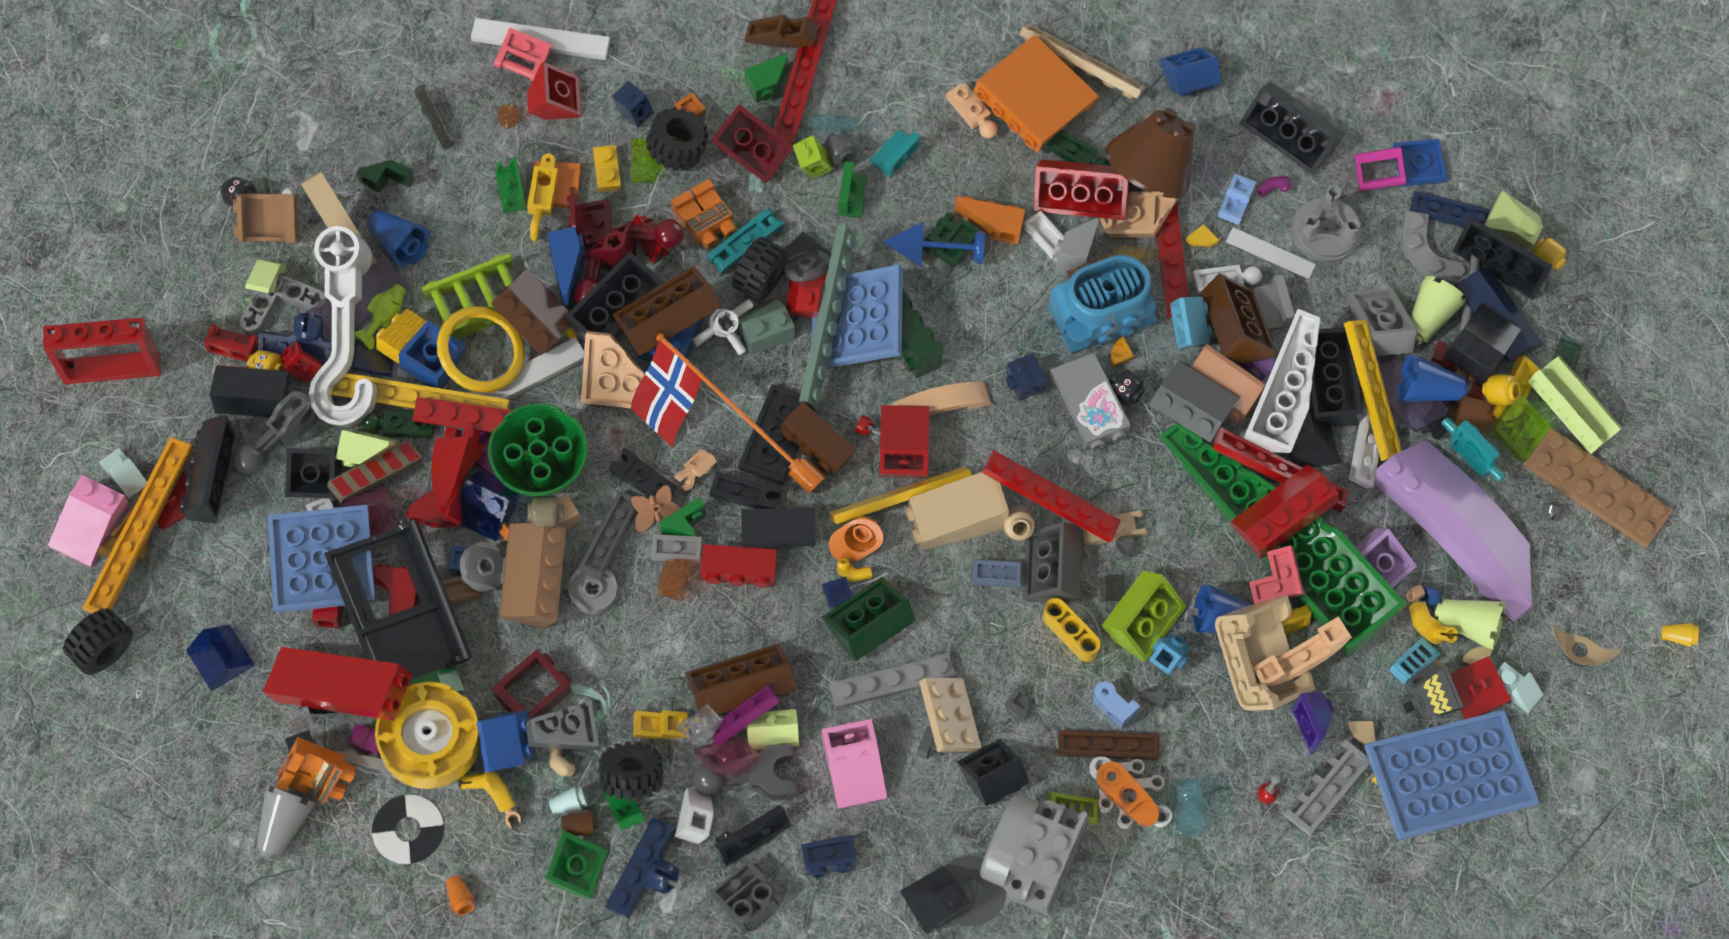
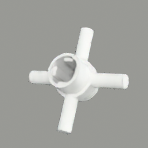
M747 299L732 311L718 308L710 315L708 328L692 339L693 344L698 347L715 335L727 337L738 355L745 352L746 348L734 331L739 324L738 317L754 307L752 302ZM725 317L728 322L724 323L726 329L722 330L723 328L718 324V319Z

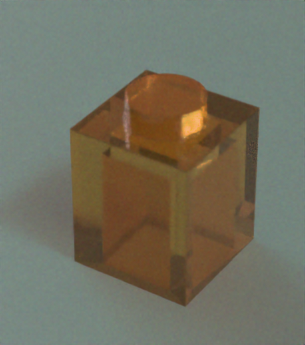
M1462 396L1456 410L1454 423L1458 427L1467 420L1470 424L1475 425L1481 433L1484 427L1489 426L1493 415L1492 412H1489L1491 403Z
M666 560L657 585L658 595L682 602L691 576L690 566H687L685 562L680 560Z

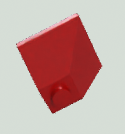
M542 62L527 91L528 113L544 120L579 118L581 116L579 76Z
M827 274L811 281L798 282L789 280L786 309L790 317H818Z

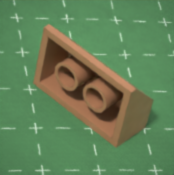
M1208 344L1205 345L1192 366L1195 370L1241 397L1229 419L1243 424L1257 407L1266 384Z

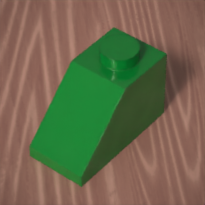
M786 53L744 70L745 83L756 103L768 101L777 95L788 69V56Z

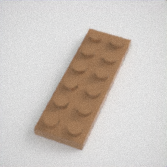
M1552 428L1524 465L1525 468L1645 549L1673 511L1672 508Z

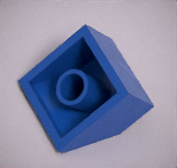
M1202 47L1159 58L1171 90L1180 96L1191 95L1194 90L1198 89L1209 90L1214 88V85L1221 83L1217 56Z
M427 320L398 354L399 365L402 370L427 386L442 389L451 378L442 367L437 353V339L441 328ZM451 335L449 354L457 368L467 345Z
M527 710L500 713L476 722L485 772L514 767L536 760V747H529L525 723L530 718L528 717Z

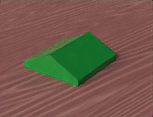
M562 831L544 879L564 891L590 899L608 850L566 831Z

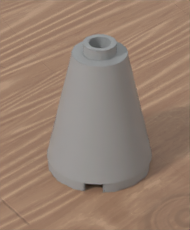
M267 785L256 848L261 850L259 855L273 860L276 855L281 856L314 808L315 802Z

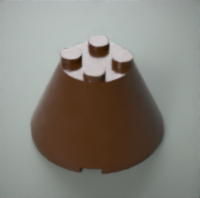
M1171 108L1152 112L1111 139L1106 146L1105 153L1109 152L1110 159L1108 161L1113 168L1132 184L1149 193L1153 190L1164 193L1163 197L1180 198L1190 188L1195 126L1179 118L1177 112Z

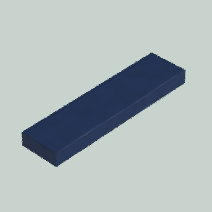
M1415 190L1409 209L1412 212L1429 214V219L1462 228L1465 227L1470 216L1485 224L1491 212L1490 209Z

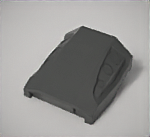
M748 858L737 871L715 889L711 888L708 891L715 902L726 912L743 934L757 929L775 914L783 902L781 896Z

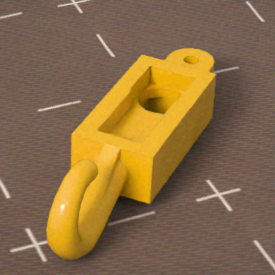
M552 154L543 155L540 166H534L527 204L528 214H533L530 225V237L533 242L539 240L541 231L539 227L542 217L552 216L559 177L558 168H555V157ZM539 178H549L551 182L547 186H541Z

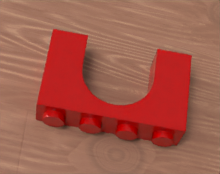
M387 564L373 566L374 584L383 587L390 594L387 616L418 605L419 598L406 566H401V568H392ZM343 606L313 609L312 621L315 627L340 629Z

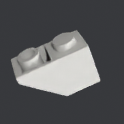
M688 788L685 790L675 837L699 844L709 836L714 814L710 795Z

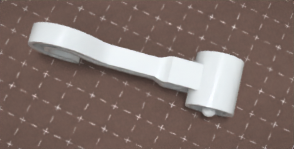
M333 226L320 233L314 247L316 259L325 268V297L332 304V352L328 361L311 381L309 398L311 407L319 418L332 426L347 428L360 424L375 408L377 398L376 385L367 379L357 381L354 397L347 405L336 406L331 396L335 385L346 375L352 366L354 357L355 305L362 300V276L367 273L371 266L372 253L368 244L346 227Z

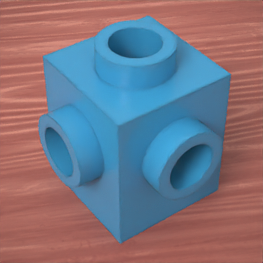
M1170 633L1165 639L1162 637L1158 639L1152 648L1155 652L1149 661L1169 675L1177 667L1182 669L1189 659L1186 654L1191 647L1186 644L1183 638Z

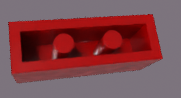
M703 544L701 580H705L709 584L730 582V584L735 586H742L745 583L754 584L760 588H766L769 585L774 586L777 549Z

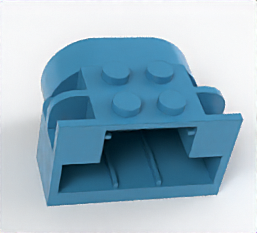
M1115 255L1078 269L1070 280L1055 286L1051 291L1048 308L1071 354L1098 344L1106 345L1114 338L1120 336L1128 337L1136 330L1157 323L1154 315L1156 304L1151 295V276L1146 266L1135 257Z

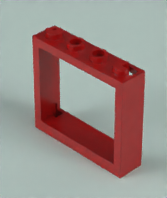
M143 317L43 326V349L63 384L161 376L160 352ZM139 323V329L131 327V324ZM136 343L141 352L77 358H66L62 351L66 349ZM74 365V369H69L67 366Z

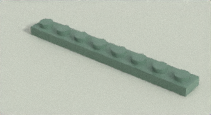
M838 225L799 399L800 403L803 401L812 410H818L819 402L822 400V387L827 377L828 359L832 354L833 336L837 332V318L842 309V295L847 286V272L851 267V254L856 245V235L847 225Z

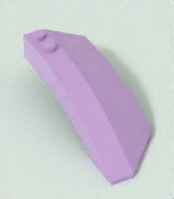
M1424 440L1393 455L1376 469L1374 485L1407 512L1442 546L1478 587V591L1489 601L1505 602V615L1513 622L1532 607L1529 542L1499 506L1459 467L1427 440Z

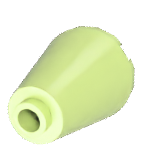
M1426 276L1423 279L1410 318L1417 329L1415 342L1418 344L1428 342L1466 301V298L1461 299L1463 293L1444 280L1437 283L1433 281L1435 279L1433 276Z
M1444 599L1443 603L1437 604L1435 617L1446 627L1456 628L1460 635L1487 649L1494 650L1502 629L1503 621L1501 614L1506 612V603L1501 601Z

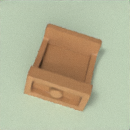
M244 193L238 194L236 199L233 200V212L237 213V223H234V236L238 237V243L245 241H285V243H296L299 241L298 194Z

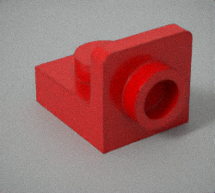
M297 341L288 346L282 353L284 369L306 383L322 367L321 361L303 351L301 344Z

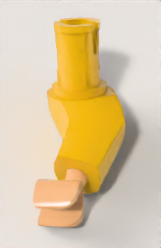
M1417 585L1408 590L1406 598L1409 602H1412L1408 606L1413 627L1417 632L1434 644H1440L1443 641L1455 642L1458 637L1452 636V633L1458 634L1457 629L1446 627L1442 622L1431 617L1426 602L1419 601V599L1425 596L1423 587Z
M496 771L464 774L461 777L462 790L485 788V791L493 798L500 813L505 811L507 815L505 821L508 828L512 829L509 823L512 817H516L521 825L520 815L512 810L516 805L509 788Z

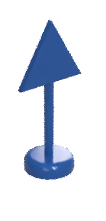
M921 222L883 241V243L920 267L922 266L923 247L974 250V262L983 264L985 231L976 232L974 244L923 241L924 222Z

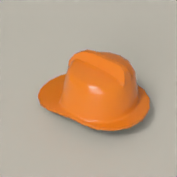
M860 516L840 527L831 535L829 550L837 560L845 558L849 560V563H853L876 551L881 546L884 540L883 532L876 519L873 520L869 517Z

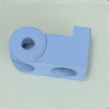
M1100 682L1095 687L1093 694L1095 705L1120 729L1125 727L1139 713L1140 705L1134 699L1128 704L1116 693L1114 685L1110 682Z

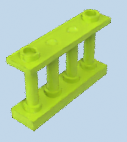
M510 253L500 254L493 257L490 261L439 281H430L421 287L425 301L434 300L441 318L445 322L451 314L442 295L455 290L463 308L472 307L473 305L464 286L478 282L488 304L487 308L497 310L491 304L495 296L486 278L500 273L507 287L513 281L508 270L513 267L512 257ZM486 318L467 319L461 322L451 335L461 339L497 323Z

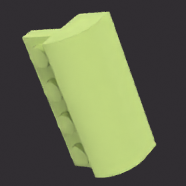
M1557 356L1528 380L1529 384L1590 454L1623 429L1561 356Z

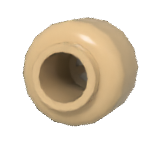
M1014 506L1008 509V518L1003 523L1008 537L1016 541H1023L1032 536L1035 530L1032 512L1024 506Z

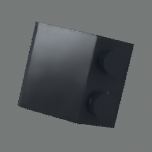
M287 448L285 497L335 499V495L328 488L327 484L328 481L342 473V460L335 459L337 450Z
M1001 739L957 761L973 792L986 806L998 802L1002 797L1011 792H1016L1022 786L1030 783L1021 758Z

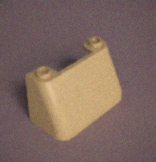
M1288 595L1276 596L1226 613L1215 620L1216 632L1239 705L1245 710H1274L1297 699L1302 693H1309L1315 690L1312 675L1309 671L1289 681L1267 688L1266 683H1261L1252 668L1272 655L1278 658L1290 651L1281 622L1291 616L1292 611Z

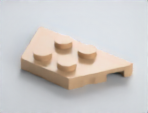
M1152 191L1151 193L1130 192L1126 220L1099 218L1108 238H1154L1178 198L1163 197L1164 193L1159 191Z

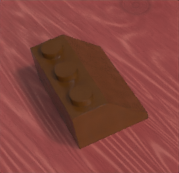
M528 268L520 273L491 302L497 311L540 355L545 353L571 327L565 318L570 311Z

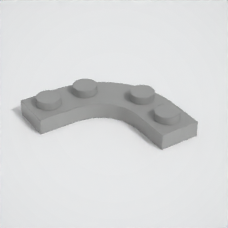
M1406 210L1401 243L1406 259L1410 260L1417 269L1416 271L1423 277H1435L1433 281L1437 283L1444 280L1453 286L1468 277L1469 263L1444 259L1431 251L1427 244L1426 236L1429 214Z

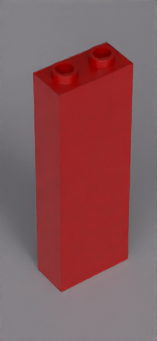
M281 646L263 693L279 703L395 721L406 690L409 687L412 674L400 664Z

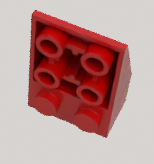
M881 405L879 477L928 479L929 406Z

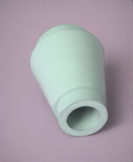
M575 786L549 799V805L553 814L583 810L584 807L589 806L583 787L577 788Z

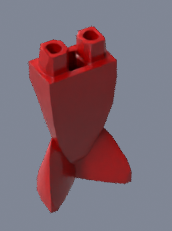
M464 426L462 434V431L457 428L446 427L444 438H436L431 463L433 490L411 504L407 510V518L411 517L412 520H417L419 524L434 528H456L461 526L460 487L471 467L482 457L484 445L478 442L480 434L478 429L472 426Z

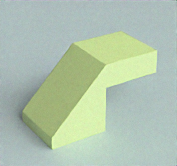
M265 259L257 260L245 288L274 293L278 274L285 273L287 264Z

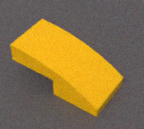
M663 710L661 713L635 711L633 737L647 739L686 738L687 712Z

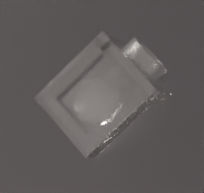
M705 704L696 715L682 720L677 728L693 744H697L710 739L722 723V719Z

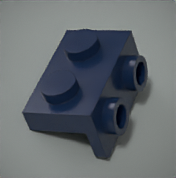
M851 835L801 844L806 876L812 875L813 878H820L828 875L827 872L837 871L842 874L851 872L853 868L857 867V858Z

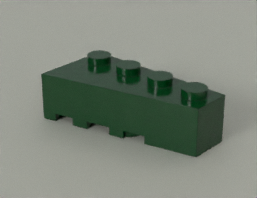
M903 290L902 355L906 369L909 373L913 372L917 379L941 367L944 346L940 341L935 343L934 332L930 326L924 327L922 315L918 310L913 311L911 309L913 308L912 301Z

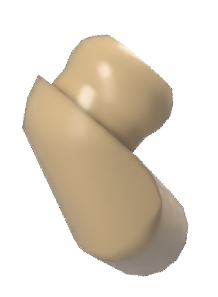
M550 748V767L560 776H572L575 773V765L563 758V749Z

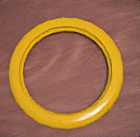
M480 306L460 309L443 323L438 334L437 353L442 367L450 378L468 390L487 393L502 390L511 385L523 369L526 355L522 335L497 310ZM471 318H486L496 322L506 330L513 343L514 357L509 370L504 375L491 381H478L467 377L456 368L449 354V340L453 330L461 322Z

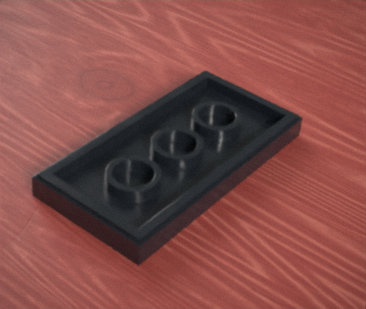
M772 384L756 424L794 459L799 446L794 441L787 440L783 436L780 427L783 421L799 406L800 393ZM753 428L739 462L738 470L783 485L791 463Z

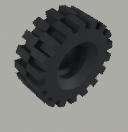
M630 741L625 742V745L622 746L620 743L614 744V749L608 747L606 753L603 752L601 754V758H599V783L601 789L607 791V795L612 797L615 794L616 799L619 800L622 797H626V801H632L633 797H637V800H642L643 795L650 797L652 796V791L657 793L659 786L662 787L661 753L658 754L656 748L651 749V745L645 744L641 746V742H636L633 745L630 744Z

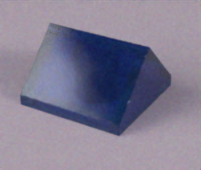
M230 624L203 629L186 650L210 691L215 690L255 666Z

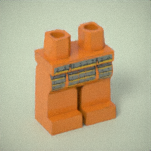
M710 179L691 188V192L688 190L671 200L674 215L694 238L696 244H702L707 250L717 246L718 239L716 235L722 232L724 237L728 239L737 232L732 212L721 200Z
M298 737L278 772L276 788L283 791L291 788L303 792L311 798H318V801L323 803L326 802L328 797L341 800L346 790V784L338 782V779L350 783L355 776L356 766L344 762L345 754L340 752L336 754L330 749Z

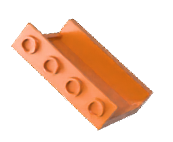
M1036 35L1029 38L979 78L974 89L978 99L985 102L992 109L993 113L997 117H1001L1008 124L1010 130L1017 133L1024 140L1025 144L1036 153H1039L1042 146L1082 112L1092 110L1099 97Z

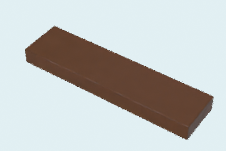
M1059 730L1058 756L1085 758L1103 756L1111 759L1158 760L1159 734Z

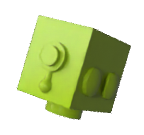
M813 135L793 145L801 169L812 179L833 170L826 148Z

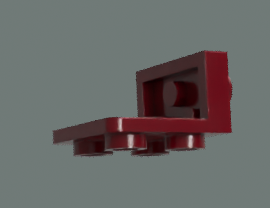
M570 187V195L567 196V204L570 209V216L567 217L569 228L575 227L577 235H582L585 249L592 248L597 240H601L612 231L611 203L609 199L586 203L576 187Z

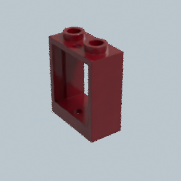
M536 649L491 689L493 696L508 712L525 710L507 689L539 663L559 686L532 710L527 712L528 717L532 719L547 714L572 692L571 679L563 670L560 672L556 670L553 666L555 664L547 653L542 655Z

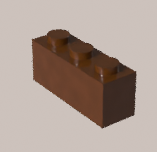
M803 401L783 421L780 427L783 436L787 440L794 441L806 457H811L815 460L820 470L826 474L829 473L832 477L852 458L856 451Z

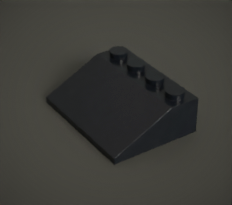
M1471 216L1467 220L1453 249L1455 254L1469 262L1471 255L1480 259V269L1490 268L1498 280L1532 300L1553 269V265Z

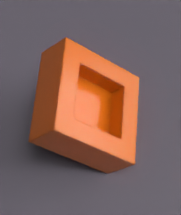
M693 92L674 103V107L677 110L684 108L689 113L690 111L694 112L696 117L706 114V108Z

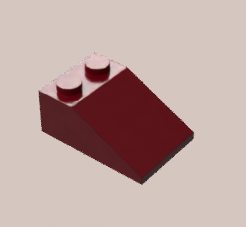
M740 104L710 141L722 153L765 184L793 149V145Z

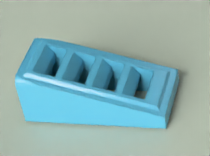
M1422 637L1391 666L1389 671L1405 685L1408 679L1436 660L1441 653ZM1421 646L1432 655L1430 658L1419 649ZM1415 652L1425 660L1424 663L1414 655ZM1410 658L1411 660H1413L1419 666V668L1417 669L1407 659ZM1403 663L1413 672L1412 674L1402 666Z

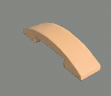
M963 382L928 389L892 403V405L929 406V415H934L964 407L967 410L988 406L990 405V400L984 382Z
M1337 617L1318 628L1319 634L1280 657L1275 658L1272 655L1253 666L1252 668L1261 683H1266L1267 688L1284 683L1311 670L1336 653L1352 638L1340 618Z

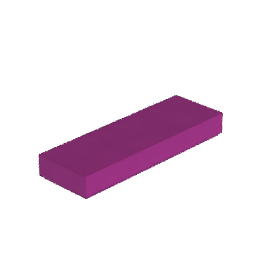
M770 685L765 686L709 727L715 743L720 746L778 704L780 701L774 689Z

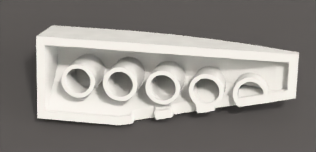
M1300 309L1297 310L1246 431L1244 439L1270 452L1291 453L1309 410L1320 317Z

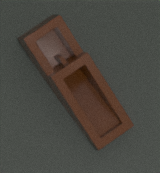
M786 15L752 20L749 22L744 40L747 43L772 47L813 46L818 26L809 17L790 20Z

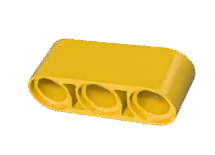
M1058 598L1048 600L1042 615L1045 624L1080 660L1084 662L1095 660L1101 646L1098 636L1064 601ZM1056 609L1060 612V615L1052 616L1048 611ZM1074 627L1077 633H1068L1065 628ZM1090 644L1094 647V650L1089 652L1084 650L1082 646Z

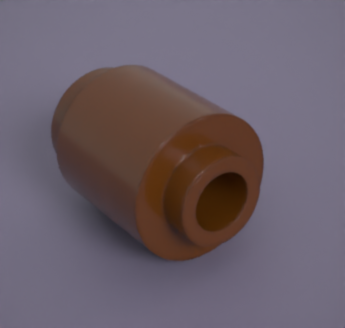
M592 809L567 811V814L561 815L562 831L572 835L594 834V829H599L597 813L592 814Z

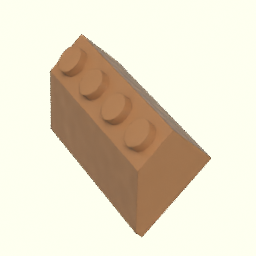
M532 523L509 525L499 618L540 628H546L557 621L567 528L560 526L555 528L545 526L534 527Z

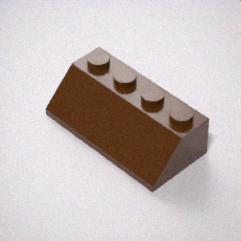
M692 266L612 315L631 346L640 356L643 353L650 352L658 345L659 341H657L656 337L659 333L665 334L663 337L666 340H670L678 332L692 327L695 322L705 316L712 315L722 306L711 285L698 269Z
M1219 273L1201 291L1204 302L1207 303L1209 320L1213 324L1215 336L1221 346V353L1229 360L1233 359L1239 363L1274 357L1277 351L1254 291Z
M779 643L685 672L696 710L701 719H711L720 713L733 711L767 685L774 689L777 696H785L790 691L797 690L790 662Z

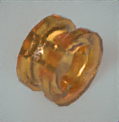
M506 104L498 109L497 115L501 126L512 128L517 125L519 116L515 106ZM509 113H512V117L504 118V115L507 116Z

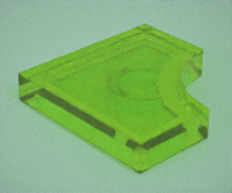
M646 138L631 139V183H655L656 175L664 167L663 164L658 165L655 162V158L650 157V151H647Z

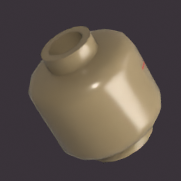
M536 496L532 502L528 503V522H532L534 527L545 526L555 528L559 520L564 519V505H559V501L555 496Z

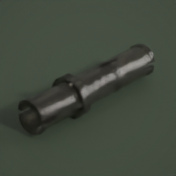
M426 85L417 87L414 93L421 105L420 110L422 114L426 115L443 149L453 147L455 141L438 110L439 105L437 101L433 100Z

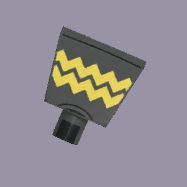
M1437 659L1405 682L1409 696L1398 701L1404 714L1416 710L1425 719L1463 707L1447 666Z

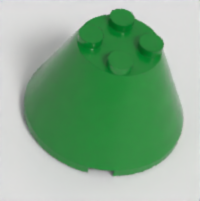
M549 404L525 405L508 413L497 428H494L488 447L490 464L496 477L507 488L527 496L551 495L568 487L582 472L588 452L586 435L580 423L574 417L562 411V408Z

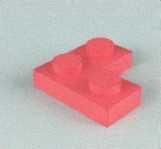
M1290 545L1268 551L1267 554L1273 576L1249 582L1254 604L1281 595H1288V598L1303 595V586L1293 546Z

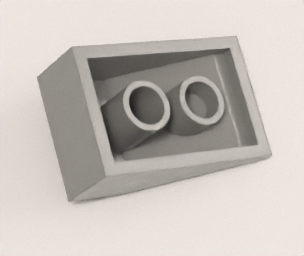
M1393 288L1348 292L1354 321L1366 319L1376 357L1413 352L1417 329Z

